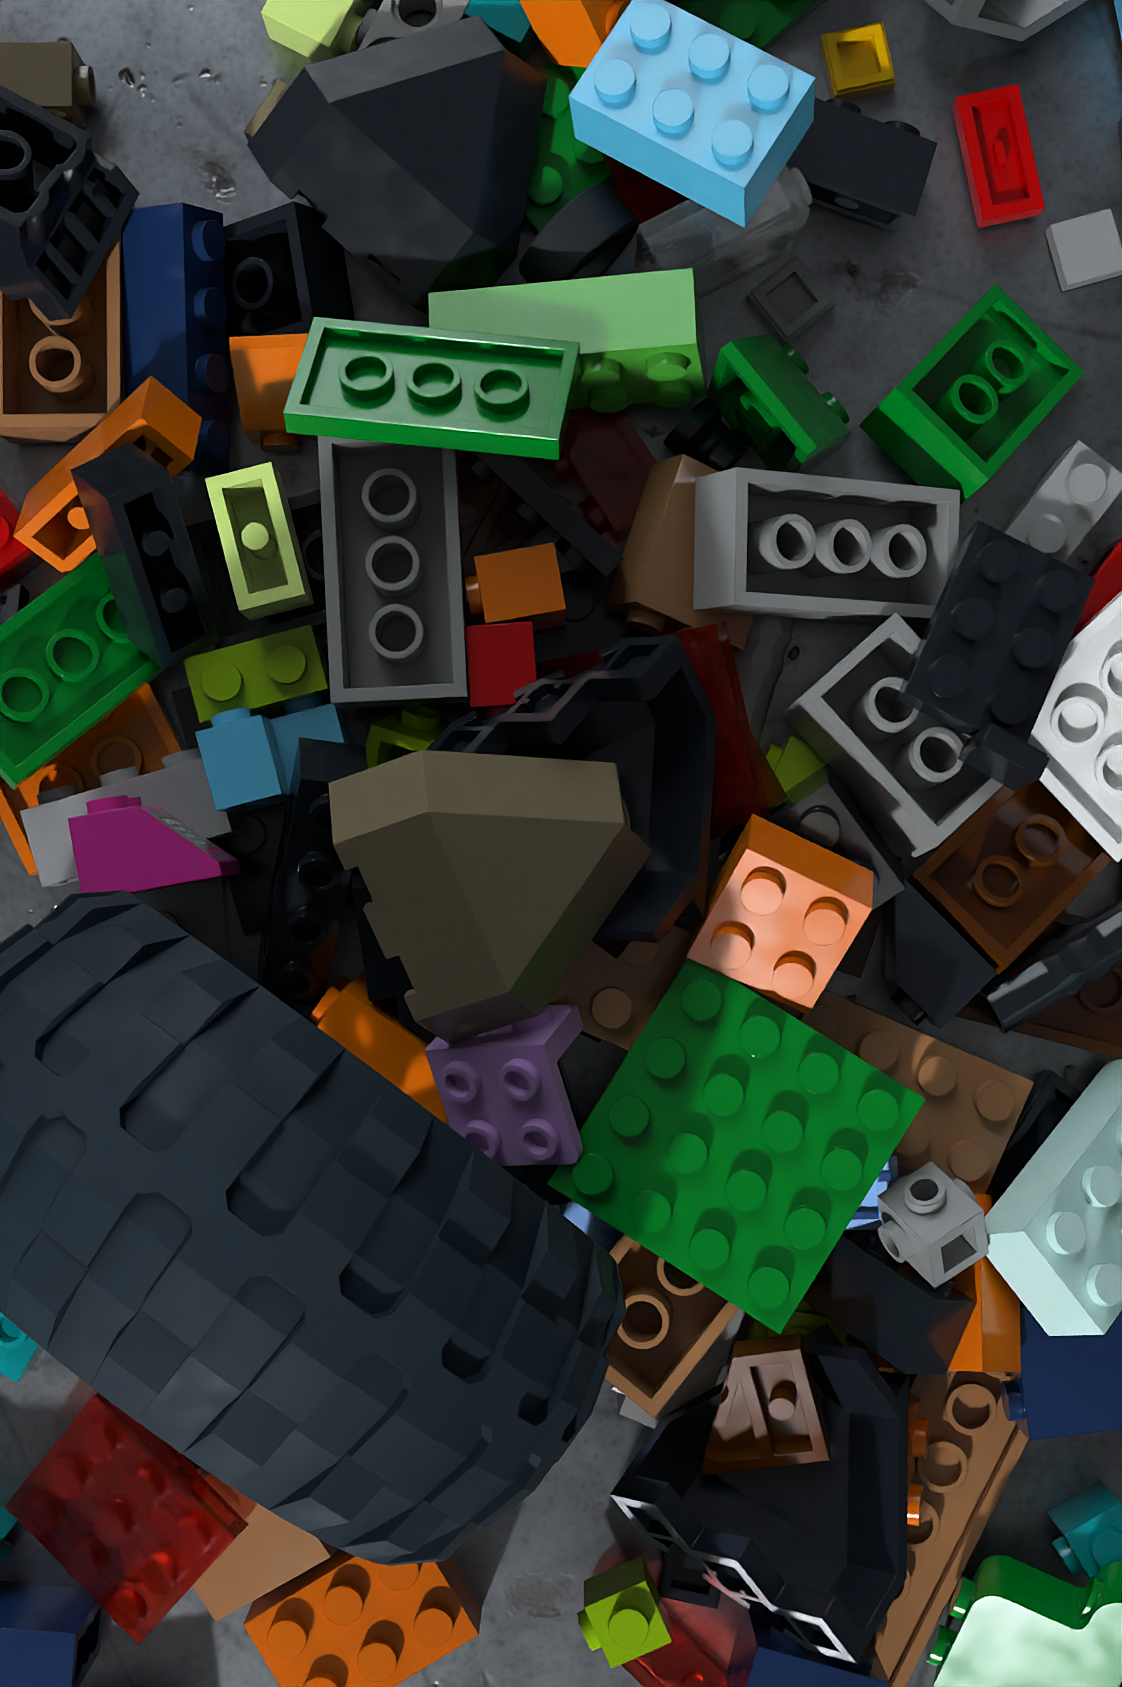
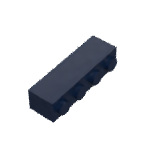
M183 202L132 208L121 227L125 399L145 380L153 376L201 416L202 421L194 460L176 477L213 476L229 473V451L231 447L227 406L229 368L226 362V319L228 305L225 298L224 275L226 236L223 230V213Z

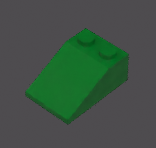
M995 283L858 426L919 486L960 490L961 505L996 473L1085 371Z
M771 333L731 340L720 349L708 387L707 398L721 411L722 417L732 429H739L753 443L749 450L766 470L809 474L845 444L852 433L845 425L850 421L849 416L841 403L831 393L825 391L821 395L805 375L809 373V368L800 353L788 342L780 345Z

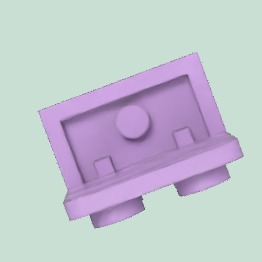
M548 1003L539 1016L449 1044L436 1037L425 1049L450 1127L500 1166L569 1165L575 1163L583 1152L581 1138L557 1065L558 1059L584 1028L577 1004L549 1005Z

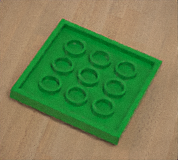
M687 958L579 1131L583 1145L582 1154L573 1164L558 1165L547 1184L778 1334H781L926 1099L734 979Z

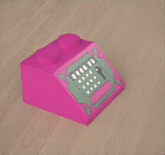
M128 795L88 801L86 802L88 815L67 818L81 893L124 890L130 894H136L241 874L240 864L237 859L163 808L142 806L141 797L128 798Z

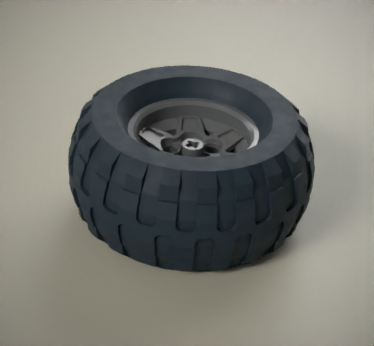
M124 890L72 893L35 927L27 923L0 942V1312L107 1400L203 1469L298 1528L349 1554L373 1563L396 1566L447 1560L479 1526L484 1528L490 1527L534 1492L551 1467L560 1460L592 1415L607 1373L610 1360L605 1355L627 1313L616 1260L550 1204L401 1089L238 968Z

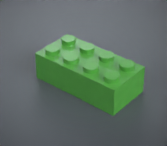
M693 268L428 293L429 328L580 342L581 363L570 409L590 408L600 413H614L624 410L628 404L654 402L662 407H680L689 404L692 399L707 398L704 323Z

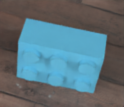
M632 0L568 97L576 139L745 228L814 121L816 78L665 0Z

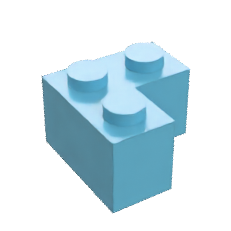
M312 696L285 704L284 710L286 715L274 719H268L263 715H259L258 712L251 713L249 707L229 710L211 716L212 728L197 731L195 734L216 811L237 815L286 802L289 795L299 737L350 744L341 709H338L331 703L324 705L321 696Z

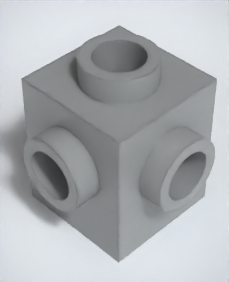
M932 1161L912 1174L896 1179L887 1190L877 1195L882 1226L878 1228V1234L885 1249L897 1262L903 1263L907 1261L934 1289L989 1254L984 1210L979 1206L975 1195L962 1180L958 1178L951 1180Z

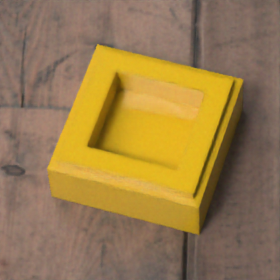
M883 21L821 34L818 44L831 99L847 101L893 91L896 79Z

